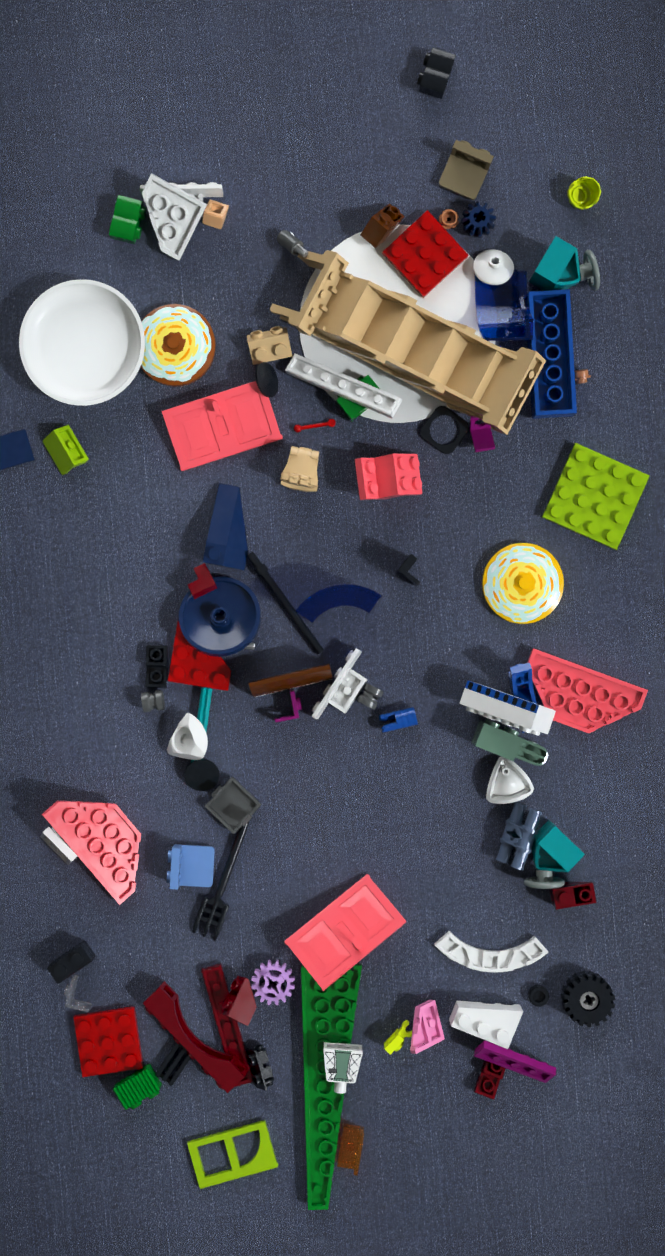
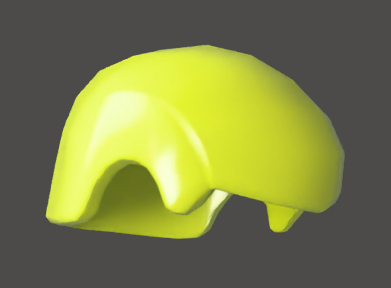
M587 176L572 182L567 191L569 203L574 208L581 210L595 205L601 195L599 183L594 178Z

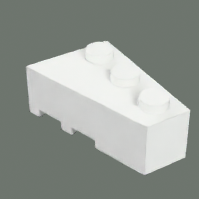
M456 1001L449 1021L451 1027L508 1049L523 1010L519 1004L501 1005V1003L485 1004L482 1002Z

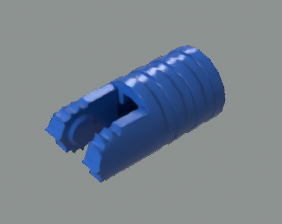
M414 707L379 715V720L381 721L396 719V723L384 725L381 728L382 733L418 725Z

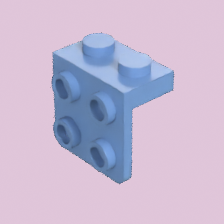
M174 844L172 850L168 851V863H171V871H167L166 882L170 883V889L178 890L180 886L211 887L214 873V847Z

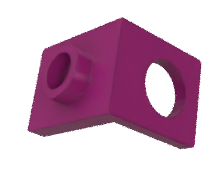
M470 416V433L475 452L494 450L495 444L490 428L491 425L486 423L475 424L479 419Z
M295 690L290 691L294 715L275 718V722L299 718L298 710H302L300 698H296Z

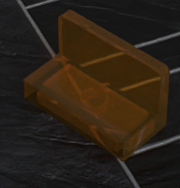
M343 1125L337 1167L353 1169V1175L358 1176L364 1140V1127Z

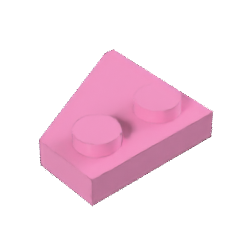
M428 1000L415 1007L410 1047L412 1054H417L445 1039L435 1000Z

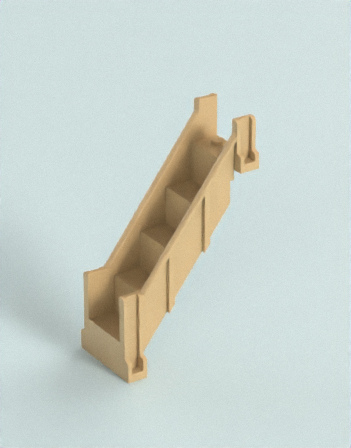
M326 250L321 255L308 251L306 257L298 254L297 257L309 267L320 269L321 272L300 312L273 303L270 307L271 312L280 315V319L296 327L300 333L308 336L312 334L422 390L441 402L447 403V407L481 419L484 423L491 425V429L508 435L546 362L537 351L524 347L519 348L518 351H513L496 346L475 335L476 330L466 325L446 320L416 305L417 300L410 296L387 290L369 280L345 273L349 263L337 252Z

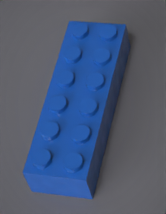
M570 289L528 292L525 297L528 349L537 351L546 360L531 389L532 419L573 417L577 413Z

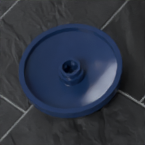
M213 577L217 589L195 600L190 590L185 595L179 609V625L185 639L194 649L209 656L222 657L235 654L252 642L260 627L261 610L255 594L247 585L230 577Z

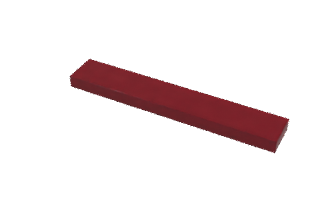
M222 964L203 968L201 971L224 1053L235 1055L249 1069L246 1076L236 1086L251 1083L253 1074L251 1067L246 1061L247 1053L239 1024L220 1014L222 1003L228 998L230 993Z

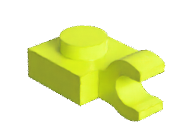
M405 1020L399 1029L397 1028L384 1042V1049L390 1055L394 1051L397 1052L401 1049L405 1037H412V1030H406V1027L409 1025L408 1020Z

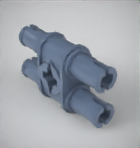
M514 802L510 818H507L505 821L506 826L502 837H500L501 845L496 860L508 864L513 847H515L516 852L511 867L523 871L528 854L533 851L532 846L536 834L538 835L537 826L542 811L529 808L527 819L523 825L521 822L527 805Z

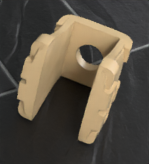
M292 446L288 462L281 473V485L302 492H317L319 451Z

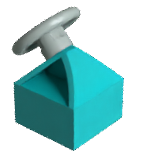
M555 236L529 282L544 291L566 290L578 284L579 281L587 280L589 287L593 291H597L600 287L599 267L596 257L591 250L584 252L583 264L579 265L577 248Z
M550 820L538 830V835L536 834L532 856L536 867V876L526 878L524 885L538 889L562 887L565 881L559 877H552V871L569 872L585 855Z

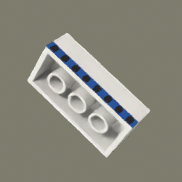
M468 680L459 703L467 706L466 710L469 712L483 715V717L538 736L540 732L549 733L556 712L553 709Z

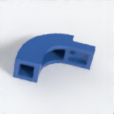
M530 662L510 667L508 677L511 694L537 704Z

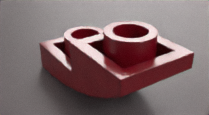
M485 1061L474 1093L494 1100L499 1082L503 1079L506 1068Z

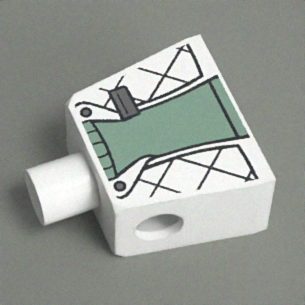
M324 1042L323 1052L326 1081L334 1082L335 1093H346L347 1083L356 1082L363 1054L362 1045Z

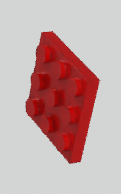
M428 210L382 252L423 298L469 256Z
M135 1006L78 1014L73 1017L82 1077L143 1068Z

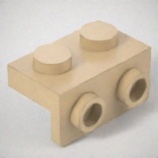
M275 326L269 331L262 332L257 330L247 335L253 365L292 357L286 327Z

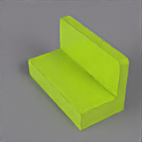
M69 425L54 429L43 439L46 449L62 475L67 474L72 468L82 465L89 460Z

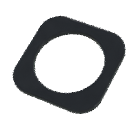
M439 406L421 428V436L441 453L450 454L467 434L469 427L464 419L448 407ZM442 415L454 418L459 426L457 439L447 445L435 442L430 434L431 423L435 418Z

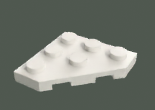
M151 173L143 189L142 196L146 203L160 250L180 261L207 204Z

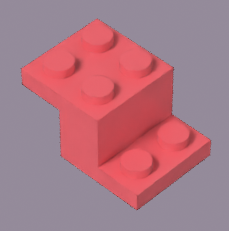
M393 453L375 458L355 459L360 500H379L422 494L420 463L417 454Z

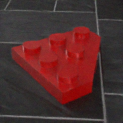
M177 621L168 681L228 691L232 670L222 657L209 656L194 649L185 639L179 621Z

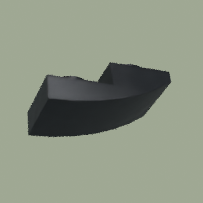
M147 645L146 688L167 689V646Z

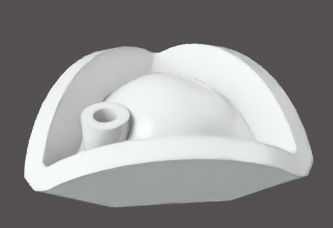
M186 713L169 741L167 747L168 754L190 760H200L204 757L208 746V738L203 725L195 716Z
M499 757L489 780L486 799L496 804L513 803L531 795L534 787L527 774L514 761Z

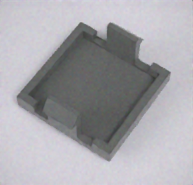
M231 777L223 787L219 786L211 794L213 798L205 807L231 833L235 834L253 818L252 815L262 804L234 777Z

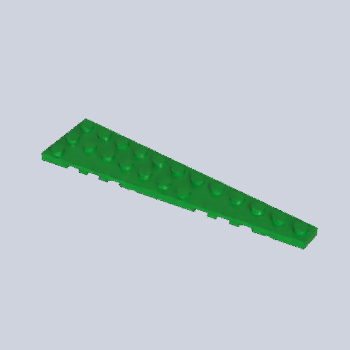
M362 963L354 965V971L348 970L346 976L342 975L324 991L306 968L301 965L308 1210H328L344 1099V1093L334 1092V1082L326 1081L323 1052L324 1042L351 1044Z

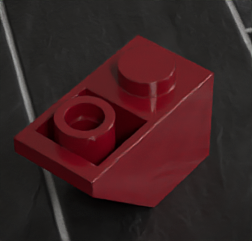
M568 881L562 887L550 889L552 905L556 910L596 903L593 882Z
M237 976L231 984L228 998L222 1003L220 1014L248 1026L257 1006L249 979Z

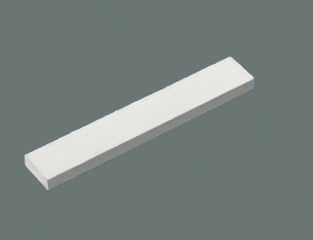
M295 353L285 369L286 373L392 419L402 402L401 398Z

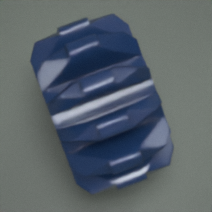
M477 201L475 207L469 204L468 210L463 211L462 215L464 218L461 219V223L466 224L463 229L464 231L471 230L470 236H473L476 232L478 238H481L482 232L488 235L490 233L489 229H494L495 224L493 222L496 220V216L491 215L494 211L493 208L486 209L487 203H484L483 207H481L479 201ZM478 217H481L482 219L479 223L475 221Z

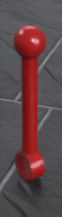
M329 419L328 422L304 426L295 425L294 431L300 432L304 429L323 426L334 427L336 422L334 419Z

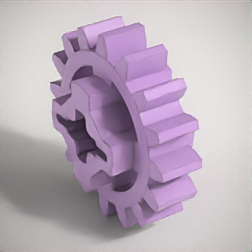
M268 960L266 966L261 963V970L256 968L254 973L257 976H252L251 981L256 982L251 986V989H257L254 996L260 995L261 1003L265 999L268 1000V1005L271 1004V1001L278 1005L280 999L285 1003L286 995L292 996V992L289 989H295V984L291 983L295 981V976H290L292 969L286 970V963L280 966L279 960H276L275 964ZM263 975L265 982L260 986V978ZM270 980L273 982L277 980V985L269 984ZM286 980L287 985L286 988L283 990L281 984Z

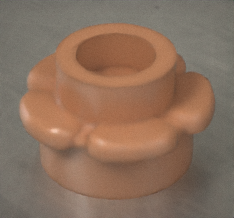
M446 209L439 216V223L442 224L444 229L455 228L458 225L459 216L456 211Z
M588 369L575 370V384L586 383L587 378L591 377L588 374Z

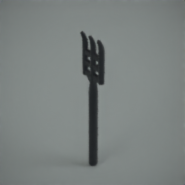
M249 822L237 832L215 897L211 899L207 896L203 897L194 922L193 933L196 932L200 920L206 922L203 937L206 936L210 925L213 924L217 926L213 940L217 939L229 909V905L223 904L221 897L226 889ZM207 903L212 905L211 909L206 907ZM217 907L223 909L222 913L216 911ZM203 912L209 913V916H202ZM214 915L220 917L219 921L213 920Z

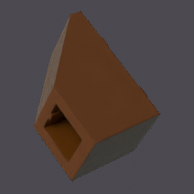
M389 203L371 217L360 235L374 248H377L388 238L405 216L400 213L397 207Z

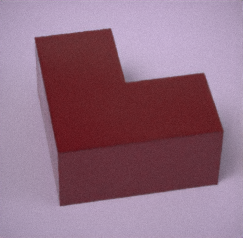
M205 563L193 568L198 580L187 585L195 600L217 589V586Z

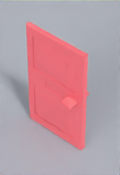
M256 381L162 411L181 471L283 439L269 397L261 393Z
M366 874L287 938L284 944L288 945L324 991L407 921L372 881L370 875Z

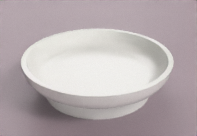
M70 280L46 290L30 306L21 325L19 350L28 376L41 391L60 402L86 406L110 400L130 385L142 364L145 350V335L136 309L118 290L98 281Z

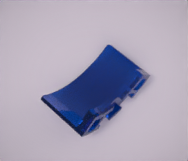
M514 269L512 277L500 285L486 284L475 275L476 316L481 338L487 341L533 340L534 319L531 316L529 307L524 305V300L528 298L527 271L524 269Z
M335 585L312 594L300 604L296 612L312 623L325 611L338 606H354L370 613L382 595L358 585Z

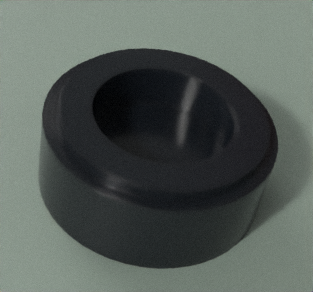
M534 985L528 991V998L534 1006L541 1007L548 1002L549 993L544 986Z

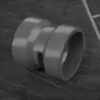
M366 683L364 692L359 695L357 701L375 710L377 700L382 697L384 691Z
M157 690L154 694L149 692L141 693L144 713L151 712L155 708L158 711L165 710L162 690Z

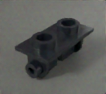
M262 1044L255 1046V1050L246 1048V1061L251 1067L253 1074L251 1077L252 1082L256 1088L267 1090L268 1086L273 1085L274 1077L270 1065L263 1067V1064L269 1062L266 1048Z

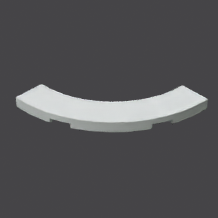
M450 931L434 943L451 960L467 968L483 972L513 971L514 969L528 966L549 953L535 936L519 946L499 951L483 950L470 946L458 939Z

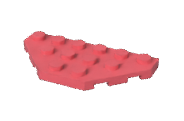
M532 648L527 662H530L532 682L543 706L556 711L553 721L586 733L596 731L600 727L641 710L648 692L644 688Z
M57 800L41 814L119 905L135 892V877L138 869V849L141 833L117 804Z

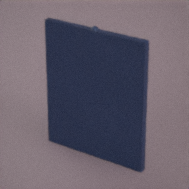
M26 429L0 436V470L35 460Z

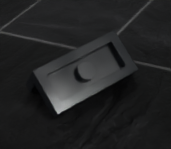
M410 554L397 572L414 586H418L420 581L408 573L417 561V558Z

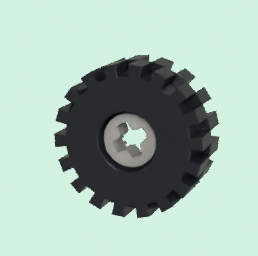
M582 971L580 972L581 975L575 973L572 975L574 977L572 980L569 978L566 980L567 986L563 985V994H561L562 1005L568 1016L574 1022L577 1021L579 1025L583 1026V1024H586L587 1027H592L591 1024H595V1026H599V1021L603 1020V1022H606V1016L609 1015L611 1017L613 1013L611 1008H615L613 990L599 974L595 975L591 971L588 974ZM586 995L593 997L592 1003L583 1002L586 1000Z

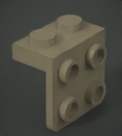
M456 140L439 180V186L467 199L475 200L494 156L490 155V152L485 149L478 150L471 147L472 145L467 141Z

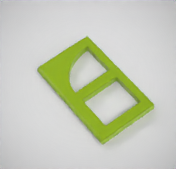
M265 1120L187 1142L200 1189L278 1167ZM259 1130L260 1145L256 1155L251 1161L240 1166L233 1137ZM224 1140L232 1169L206 1176L198 1147Z

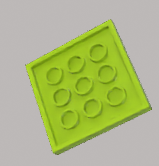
M575 443L542 518L617 550L650 475Z

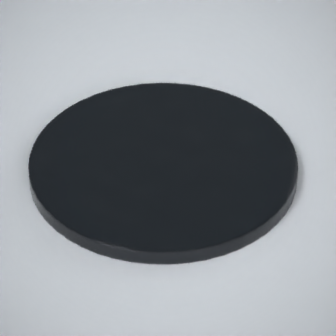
M260 363L256 368V383L261 393L270 398L275 396L278 391L277 374L269 363Z
M206 759L191 762L185 770L186 783L197 791L210 790L219 781L220 773L218 767L212 761Z

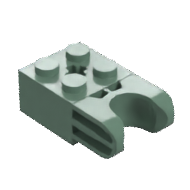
M487 718L485 722L479 721L471 741L476 747L511 761L518 758L536 766H541L546 762L548 757L547 750L533 741L518 736V731L507 726L501 729L499 728L500 724Z

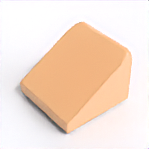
M210 199L203 213V224L222 229L229 205Z

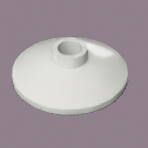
M490 249L477 255L474 260L473 270L477 278L489 285H500L512 277L514 264L506 253Z

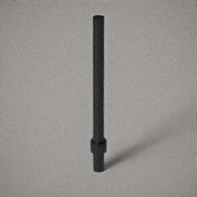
M254 552L248 554V559L255 567L254 571L259 577L263 578L315 652L320 654L324 651L268 573L269 569L267 566L260 562Z

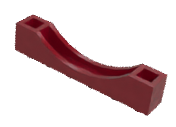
M165 981L143 1002L146 1011L159 1020L161 1027L173 1035L176 1043L182 1045L192 1059L197 1060L202 1070L214 1078L220 1089L228 1093L246 1076L249 1069L235 1055L214 1050L193 1034L183 1018L179 996Z

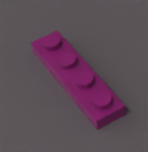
M485 1040L475 1048V1057L538 1081L547 1083L556 1075V1067L548 1065L546 1062L532 1059L528 1055L516 1053L509 1048L506 1049Z

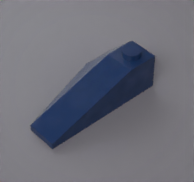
M219 483L203 562L245 570L248 545L240 488Z

